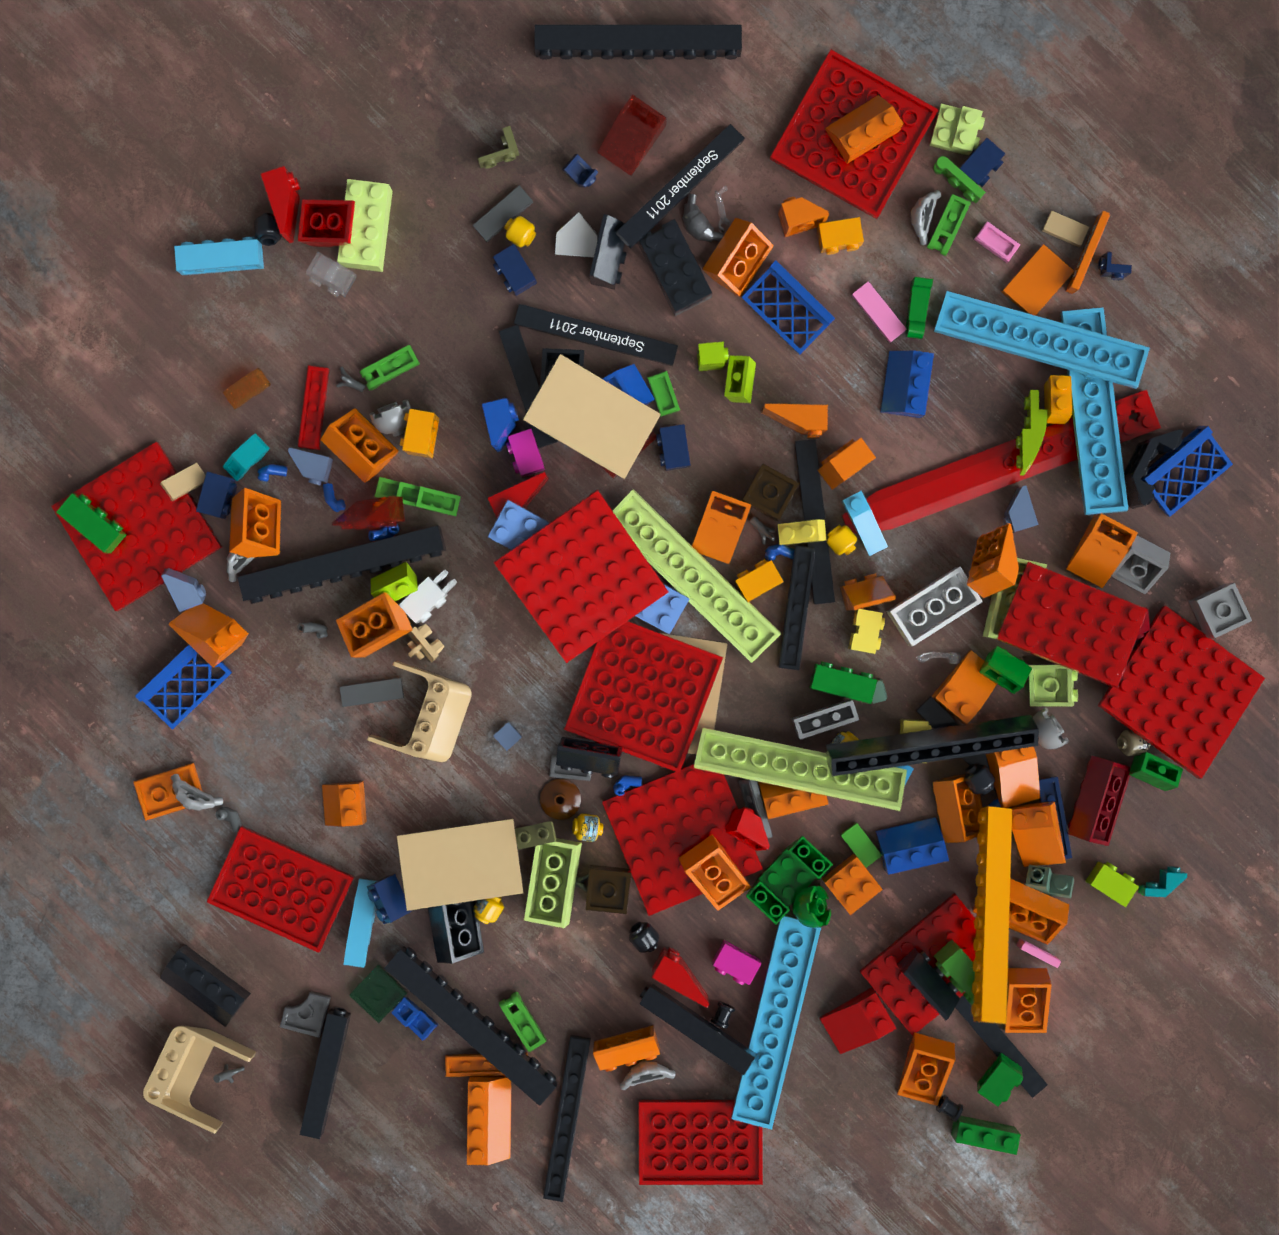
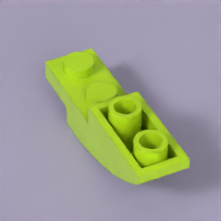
M1030 390L1028 397L1024 398V410H1027L1028 417L1024 419V429H1022L1020 436L1016 437V449H1020V456L1016 458V468H1020V475H1025L1031 467L1046 431L1048 410L1039 409V390Z

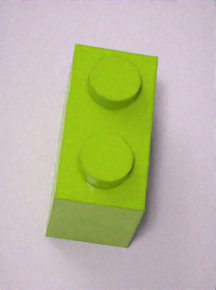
M724 342L698 344L697 358L699 371L721 370L724 368L725 363L729 360L728 347L724 348Z
M729 356L724 396L730 402L751 403L756 363L750 356Z
M407 562L371 579V594L374 598L386 592L394 601H397L418 591L417 575Z
M1098 861L1085 882L1126 907L1139 886L1133 883L1135 879L1126 873L1120 875L1116 872L1118 868L1109 862L1103 864Z

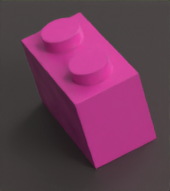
M532 429L508 436L509 442L506 445L509 454H514L516 461L512 463L516 474L520 473L523 478L545 470Z
M723 940L712 961L717 972L723 975L726 973L733 976V980L741 985L744 983L750 985L761 965L759 958L726 940Z

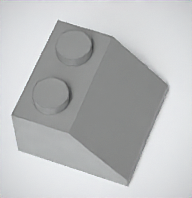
M1136 536L1129 551L1111 577L1146 594L1168 569L1171 553Z

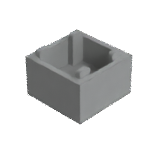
M1225 583L1188 601L1202 632L1207 638H1217L1252 621L1235 583Z

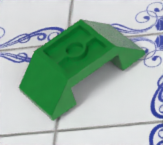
M802 835L786 847L757 878L746 894V897L777 925L790 911L789 906L794 902L797 893L807 888L816 877L820 879L833 864Z

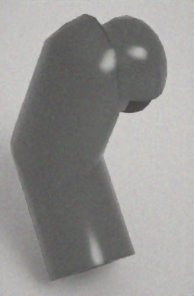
M314 622L299 623L297 625L299 633L316 632L317 638H326L328 636V628L325 625Z
M221 807L216 811V818L230 822L233 832L239 831L240 827H242L239 814L235 810Z

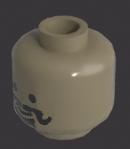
M1124 730L1117 740L1118 748L1126 756H1140L1142 753L1147 752L1151 746L1150 743L1132 730Z

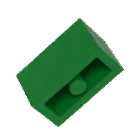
M997 646L988 653L979 673L1012 694H1015L1024 687L1032 667L1028 666L1023 660L1011 655L1007 650Z
M1145 752L1140 756H1134L1129 775L1163 791L1178 788L1183 768Z
M1000 1053L977 1082V1093L999 1107L1002 1102H1006L1009 1099L1011 1090L1021 1084L1023 1080L1022 1067Z

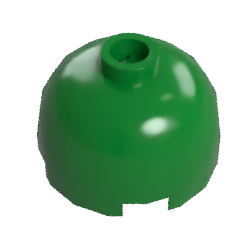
M810 886L797 893L792 909L802 925L810 928H821L828 925L831 918V909L827 910L826 900L829 897L825 889L821 886Z

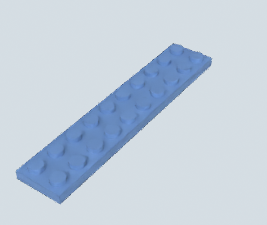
M507 500L488 534V538L509 549H513L550 522ZM664 584L669 593L635 616L670 634L689 598Z

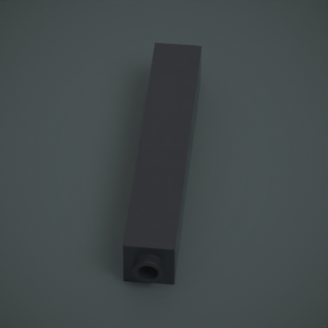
M652 984L649 988L646 986L639 997L642 1000L639 1004L745 1075L757 1055L755 1052L656 985Z
M335 1007L327 1014L300 1130V1135L320 1139L325 1130L351 1013L346 1012L347 1010L344 1008Z

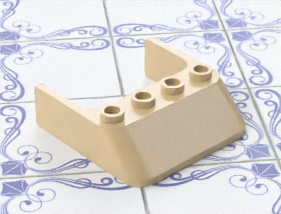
M394 661L393 666L421 675L428 681V690L411 740L406 746L376 735H369L367 740L414 757L436 762L447 761L452 755L472 696L471 689L466 684L399 661Z
M184 1025L177 1026L171 1031L144 1088L143 1096L149 1103L203 1129L216 1133L223 1122L195 1109L190 1103L191 1093L210 1053L215 1046L250 1062L255 1056L256 1051L210 1029Z

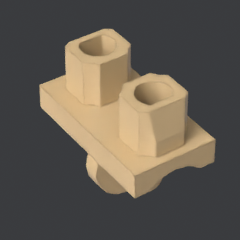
M427 624L418 628H412L413 631L408 633L413 640L407 644L412 650L408 653L409 657L411 658L416 655L421 660L426 656L432 663L439 656L438 654L444 648V645L438 639L431 644L428 643L425 638L432 631Z

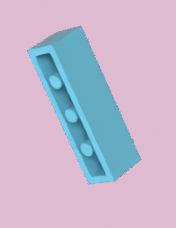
M244 237L241 241L223 239L222 242L214 243L212 240L202 241V244L183 242L181 246H174L176 271L181 275L264 269L262 244L254 237Z

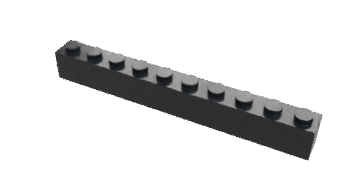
M535 25L536 57L544 60L551 59L552 57H560L565 60L572 59V57H581L585 60L592 59L593 57H601L606 60L613 59L614 57H622L626 60L633 59L634 57H642L647 60L654 59L655 57H663L667 60L674 59L675 57H684V59L688 60L695 59L696 57H704L708 60L715 59L716 57H725V59L732 60L741 57L742 25Z
M434 526L237 578L243 601H250L251 604L263 602L262 598L267 596L275 599L282 597L283 592L290 591L291 594L302 592V587L318 588L323 586L322 582L330 581L331 584L343 581L342 577L349 575L351 579L363 576L362 572L370 570V573L383 571L382 567L390 565V568H394L402 564L403 561L410 560V563L422 561L423 556L430 555V558L442 555V551H446L441 527Z
M1031 715L828 744L826 745L827 764L831 775L839 776L1038 746L1039 728Z
M403 946L384 969L535 1103L541 1106L557 1087L556 1076L549 1070L545 1071L540 1067L541 1063L535 1057L530 1058L526 1055L525 1049L519 1043H513L506 1031L496 1028L494 1021L490 1017H484L478 1012L479 1008L474 1003H468L458 989H452L445 977L435 974L432 971V966L428 962H422L417 958V953L412 948Z

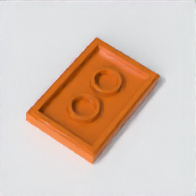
M1043 244L1003 289L1002 293L1025 313L1036 316L1073 274L1074 270Z
M194 763L133 782L145 821L185 809L176 799L172 787V775L178 774L181 781H185L203 792Z

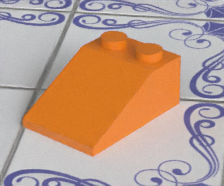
M764 404L762 408V414L802 435H807V438H820L827 431L828 405Z
M876 573L864 576V581L857 582L856 579L844 581L845 586L840 587L846 610H857L895 600V595L884 577H877Z
M204 603L185 610L168 624L213 668L238 649L249 634L234 619Z
M972 650L966 654L931 696L963 724H968L997 685V683L979 673L984 660Z
M1034 747L985 754L990 772L995 777L994 785L1001 808H1009L1040 799L1038 763Z
M1055 801L1016 805L1010 808L1012 809V832L1024 867L1029 865L1040 866L1066 863Z
M713 835L679 858L686 874L717 911L751 888L748 881Z
M1008 968L1005 1033H1047L1052 985L1047 968Z
M914 1033L908 1049L897 1095L938 1106L955 1062V1043Z

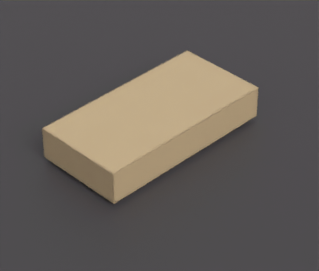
M1051 211L1042 232L1080 247L1089 227Z
M195 463L162 481L161 486L170 499L174 501L203 485L206 475L198 463Z

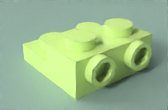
M941 103L930 146L969 156L973 150L977 149L980 138L976 136L978 130H982L984 125L983 111L965 106L957 108Z
M1058 664L1029 665L1032 667L1029 674L1030 706H1074V702H1078V689H1074V681L1078 680V672Z

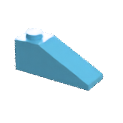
M862 491L842 500L841 502L868 555L871 556L887 548V543Z

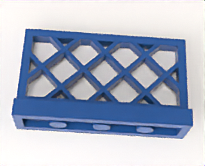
M776 260L742 296V299L800 355L835 320ZM770 273L777 279V288H764V280ZM779 282H780L785 288H779ZM779 290H788L791 293V302L779 303ZM753 291H762V303H753L748 297ZM765 291H777V303H765ZM777 305V317L768 318L765 315V306ZM779 305H791V317H779ZM794 305H803L806 308V317H794ZM808 311L814 316L808 317ZM806 319V331L794 332V320ZM808 319H818L823 326L818 331H808ZM771 320H777V326ZM779 320H791V332H782L779 329ZM786 334H791L792 341L786 336ZM794 334H806V343L801 348L794 344ZM808 334H814V335L808 340Z
M1198 426L1182 439L1177 449L1167 452L1152 464L1146 476L1140 479L1150 485H1153L1158 480L1164 481L1163 492L1158 493L1154 489L1153 493L1155 501L1167 517L1173 515L1233 465L1211 435L1213 432L1209 426ZM1206 440L1211 444L1210 454L1201 453L1202 444ZM1189 454H1196L1194 467L1185 466L1186 457ZM1201 455L1209 456L1208 468L1199 467ZM1214 456L1220 457L1225 463L1219 469H1213ZM1174 467L1180 468L1178 480L1169 479L1170 470ZM1185 468L1194 469L1192 481L1183 480ZM1198 470H1207L1206 480L1203 482H1197ZM1169 481L1178 482L1176 494L1167 493ZM1192 483L1190 493L1181 495L1182 484ZM1167 496L1176 497L1175 505L1171 509L1166 505Z
M190 645L179 653L135 696L140 702L143 701L172 730L232 673L221 661L215 667H220L225 674L221 678H212V666L209 663H197L198 653ZM184 666H193V678H182V668ZM197 666L208 667V678H197ZM169 681H178L179 692H167V683ZM182 681H193V692H182ZM197 681H208V690L206 692H197ZM164 686V692H158ZM154 695H164V706H155L150 699ZM167 695H179V706H167ZM182 695H194V704L192 706H182ZM167 709H179V718L174 723L167 717Z

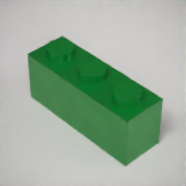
M72 493L56 513L101 551L112 553L127 535L122 531L123 527L114 520L111 522L106 517L108 514L104 510L90 504L92 501L86 495Z
M822 661L820 665L815 664L809 688L869 704L872 703L877 680L872 679L873 674L861 672L860 675L852 673L853 669L842 666L840 670L833 669V664Z
M960 1116L956 1122L953 1121L951 1135L956 1143L1017 1155L1021 1134L1014 1126L966 1116Z

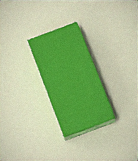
M667 371L647 377L658 411L661 414L660 417L680 411Z
M857 822L840 834L865 868L882 856Z

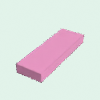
M869 281L851 295L889 343L907 330Z

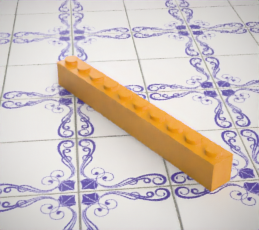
M987 806L981 808L978 813V823L980 824V831L977 835L979 853L976 857L978 865L976 886L978 891L975 898L977 916L974 920L976 938L973 943L974 950L976 951L973 962L975 981L972 984L974 1003L971 1007L973 1021L1006 1024L1012 809Z

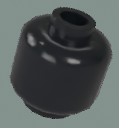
M263 213L255 219V238L261 244L272 246L280 241L282 235L273 214Z
M972 764L965 770L964 782L973 794L985 795L994 788L995 777L986 765L981 764L977 766Z
M637 922L631 927L629 941L640 953L652 952L657 948L659 934L648 922Z

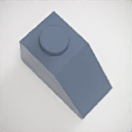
M293 448L288 449L303 477L309 479V483L321 485V482L328 483L333 462L332 458Z
M1026 485L1017 488L1004 512L1005 518H1003L1004 525L1010 523L1012 532L1038 525Z
M170 568L164 570L161 576L179 612L203 604L206 591L202 584L199 585L197 579Z

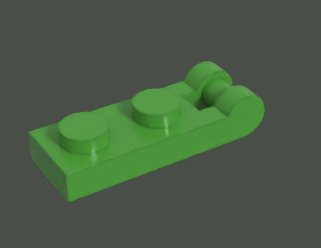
M939 157L934 164L933 171L936 174H943L951 186L954 188L958 187L963 192V196L968 201L977 203L986 193L947 157Z
M954 194L951 195L927 248L931 250L936 249L940 251V254L947 255L971 202ZM939 236L946 239L945 244L938 241Z
M408 345L362 369L360 374L362 378L366 379V386L371 391L420 365L412 347ZM375 371H377L380 376L376 379H374L372 375Z
M517 991L511 994L509 999H503L499 1002L502 1011L528 1052H531L547 1041ZM516 1004L518 1009L512 1012L510 1007Z

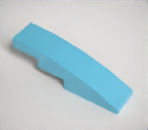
M359 879L343 965L365 967L372 925L376 913L375 904L368 897L367 886L376 882L375 880Z

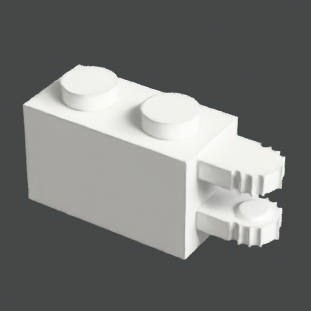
M446 570L441 572L434 580L431 577H427L418 586V591L411 593L399 604L415 623L420 621L422 623L426 622L432 615L430 612L435 607L439 609L447 601L445 599L448 595L447 593L457 584V581L453 579L443 589L438 585L440 581L447 577L448 572Z

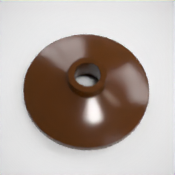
M567 779L552 780L545 785L541 792V807L551 818L557 820L568 819L580 807V791L573 782ZM557 797H563L564 802L562 804L557 803Z

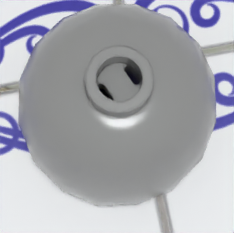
M403 400L402 405L394 402L377 409L378 414L376 415L374 412H371L369 416L375 428L384 434L392 433L394 437L405 433L404 429L407 426V421L404 420L405 413H409V409H411L408 400Z
M1045 707L1032 717L1039 728L1038 744L1045 749H1057L1067 744L1069 740L1067 737L1063 739L1061 735L1064 733L1063 728L1054 715L1050 717L1047 715L1049 710Z

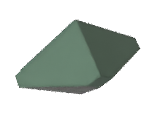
M878 679L872 700L873 704L886 701L888 698L883 679Z

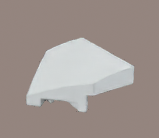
M579 212L556 233V255L594 257L598 235Z

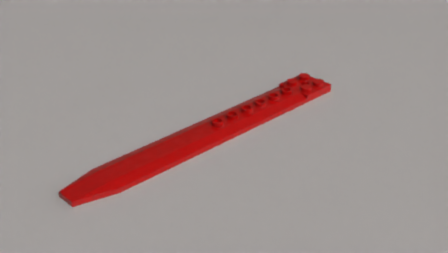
M1147 389L1115 401L1120 443L1161 428ZM1131 411L1138 414L1136 422L1133 419H1129ZM1073 417L1066 424H1054L1046 427L1043 442L1037 456L1025 475H1020V468H1016V458L1020 456V449H1016V439L876 491L867 497L866 501L880 530L897 528L1077 460ZM847 512L841 515L844 524L854 534H858Z

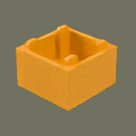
M409 409V413H405L404 420L407 421L405 437L400 440V446H403L402 450L409 455L433 459L440 418L435 413Z

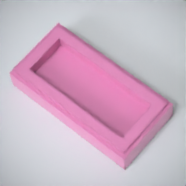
M988 221L974 238L976 242L1006 263L1009 262L1020 246L1019 243Z
M1019 939L1016 944L1021 950L1056 968L1061 963L1060 959L1023 939Z

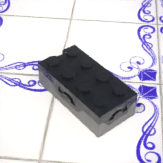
M675 219L662 225V229L654 233L648 232L638 241V245L674 316L712 298V291Z

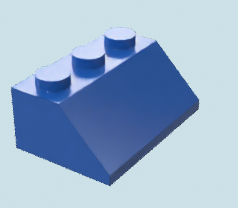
M914 350L889 351L881 413L915 418L925 416L934 353Z
M507 398L482 404L491 445L497 452L503 450L509 440L508 436L512 435L517 427L516 421H519L517 409L513 403H509Z
M936 817L875 831L884 870L888 875L949 861L945 841Z

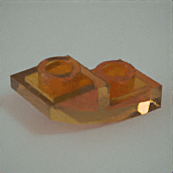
M257 368L227 388L223 394L235 410L252 397L259 395L271 384L261 369Z

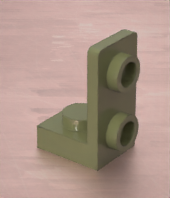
M510 126L502 128L504 135L501 136L504 150L478 158L480 168H492L498 162H510L515 160L516 156H519Z
M552 821L515 829L518 850L556 842Z

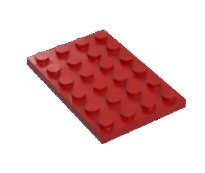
M1027 562L996 639L1116 688L1119 685L1148 609Z
M242 826L207 903L320 953L354 876Z
M955 893L860 970V973L912 1036L936 1018L939 1013L903 974L897 963L916 948L919 953L922 950L931 959L928 963L934 968L937 962L934 955L951 940L962 949L972 962L975 960L976 951L973 947L974 939L976 938L975 917ZM943 976L942 979H943L946 983H948V982H950L949 979H950L952 976H950V977H948V978H947L946 976ZM958 991L956 994L960 998L965 991L962 994Z
M639 1100V1185H763V1127L732 1120L731 1115L735 1100Z

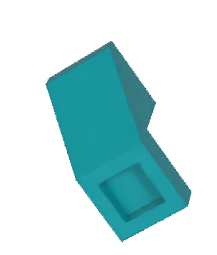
M255 433L231 454L223 468L236 481H239L252 465L264 457L270 448Z
M1167 866V869H1160L1159 883L1146 882V885H1139L1138 893L1148 897H1167L1187 878V873L1181 871L1180 867Z

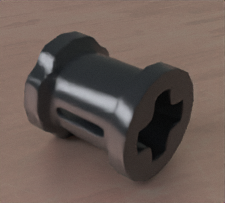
M719 1001L718 1010L715 1017H712L711 1022L722 1028H728V1020L731 1013L735 1011V1008Z
M943 1095L938 1106H936V1110L939 1113L943 1112L951 1117L952 1121L956 1122L962 1114L963 1105L956 1104L949 1100L948 1096Z

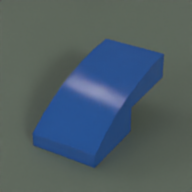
M404 997L391 1012L422 1041L438 1025L435 1020L407 997Z

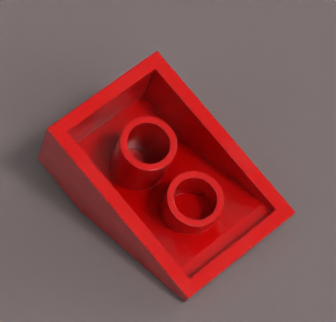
M283 166L261 173V177L280 234L290 244L294 242L300 201L298 190L301 187L293 172H289Z
M302 199L298 241L313 247H334L351 244L355 201Z
M543 472L489 497L488 500L496 518H498L507 500L526 509L549 480L547 474Z
M663 947L652 967V978L708 1008V994L683 958L679 956L680 953L671 947L669 949Z
M872 987L819 1018L840 1054L878 1040L897 1029Z

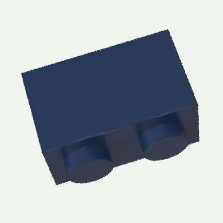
M986 138L961 166L960 170L977 185L983 187L990 179L988 174L992 170L996 172L1004 163L1001 159L1006 153Z
M515 244L493 256L495 263L492 265L498 275L503 274L506 281L503 283L509 293L513 291L517 296L537 284L535 277Z
M685 425L660 428V433L656 434L658 446H662L663 454H659L661 466H665L666 471L690 467Z
M207 472L196 512L226 519V515L228 516L231 512V497L235 495L237 490L236 480Z
M396 874L386 876L367 886L368 897L371 902H374L377 909L376 915L383 924L391 923L412 912V910L407 911L405 895Z

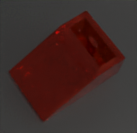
M632 94L620 111L598 154L632 176L666 127L667 118Z
M388 496L357 501L334 520L332 526H341L342 530L354 529V527L355 530L367 529V527L368 530L380 529L382 526L396 527L398 522H405L403 497Z

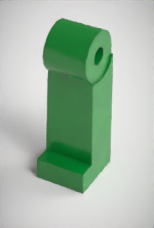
M914 277L911 281L906 321L907 338L922 339L924 336L933 279Z

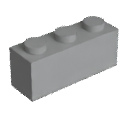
M848 699L791 719L797 738L803 739L858 721L859 717L853 700Z

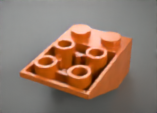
M712 491L692 547L701 555L729 564L751 504Z
M1102 513L1094 515L1066 570L1103 588L1129 551L1138 532Z
M1010 523L997 527L989 533L982 534L977 539L967 585L983 598L1014 586L1016 583L1019 567Z

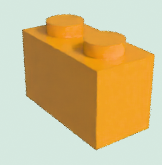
M860 217L820 223L817 227L820 252H826L827 255L836 254L842 249H847V251L858 250L864 242Z
M1050 375L1044 384L1045 410H1048L1047 423L1066 424L1072 416L1071 376Z
M764 559L755 564V570L749 572L746 569L737 575L738 579L735 580V583L747 602L784 582L772 560L767 562Z

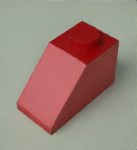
M747 807L733 810L725 832L756 851L769 850L770 845L761 817L754 814V811Z

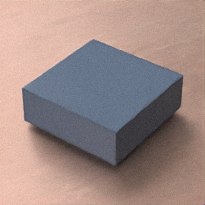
M510 722L493 735L506 751L522 738Z

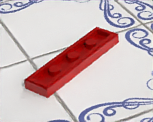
M308 366L298 440L299 448L320 450L329 368Z

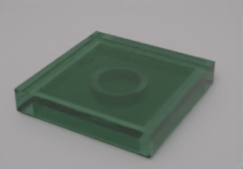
M378 964L349 996L373 1019L380 1023L408 991Z

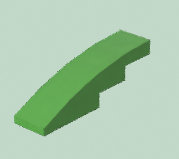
M379 477L375 493L376 498L451 516L457 515L461 496Z

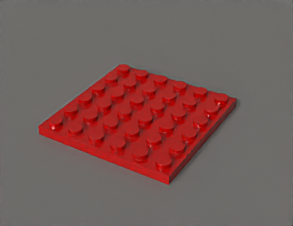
M831 49L773 151L770 160L873 218L878 219L939 109ZM879 95L894 107L904 124L898 133L847 164L825 128Z
M158 442L153 443L73 492L78 495L81 493L86 495L92 501L90 503L92 506L104 510L108 514L106 517L111 522L114 520L123 527L122 531L127 535L112 553L101 551L56 513L70 495L51 506L115 611L123 609L164 584L165 582L161 575L165 569L170 568L182 573L222 548L203 514L196 512L197 505L190 493L188 492L172 501L161 486L162 481L177 474Z
M598 489L494 561L496 567L566 663L669 593Z
M1163 606L1150 624V630L1145 632V636L1141 638L1130 655L1118 687L1110 686L1098 706L1196 778L1202 779L1265 678L1214 640L1207 638L1203 632L1170 608Z
M627 621L596 643L564 730L601 744L623 747L622 752L680 773L723 657Z
M694 764L682 768L680 773L674 771L640 787L630 789L622 796L616 795L602 801L649 916L703 894L686 874L679 858L711 835L721 844L744 877L763 870L755 849L725 832L733 810L738 809L724 774L694 768Z

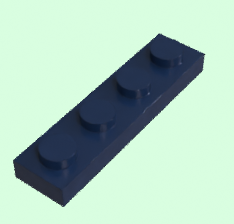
M1058 777L1039 779L1040 803L1055 801L1065 859L1072 858Z

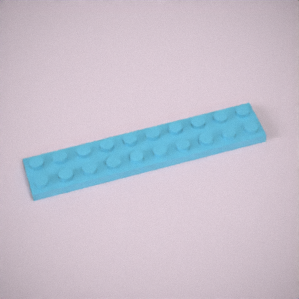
M949 291L946 292L934 330L936 333L1137 389L1150 349L1146 346Z
M1104 307L1062 311L1060 314L1061 323L1107 336ZM1067 370L1068 376H1071L1072 416L1084 515L1127 511L1128 502L1113 382Z
M784 916L778 924L748 1046L757 1055L745 1075H741L731 1115L732 1120L771 1130L821 928L806 927L796 918Z

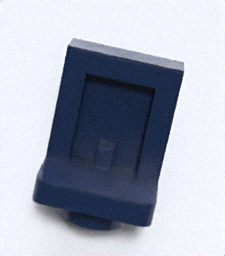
M575 154L562 169L579 187L584 188L591 186L596 180L595 176L598 174V171L592 169L578 154Z
M1112 252L1103 254L1098 262V269L1101 270L1100 276L1111 277V280H1124L1125 277L1131 274L1132 265L1111 264Z

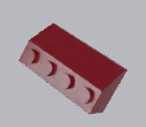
M1091 756L1087 763L1085 779L1080 786L1079 798L1074 805L1075 811L1068 825V835L1088 842L1109 846L1129 782L1131 767Z

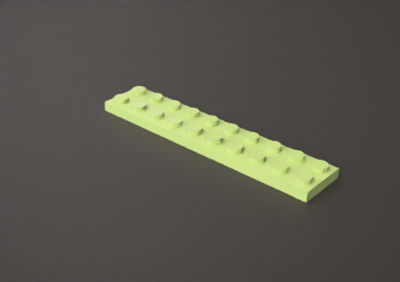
M634 489L613 510L648 563L679 593L688 597V602L751 663L781 635L778 629L750 602H747L745 597Z
M706 728L702 729L694 768L898 811H900L907 773L906 769L893 767L832 776L827 764L826 753Z

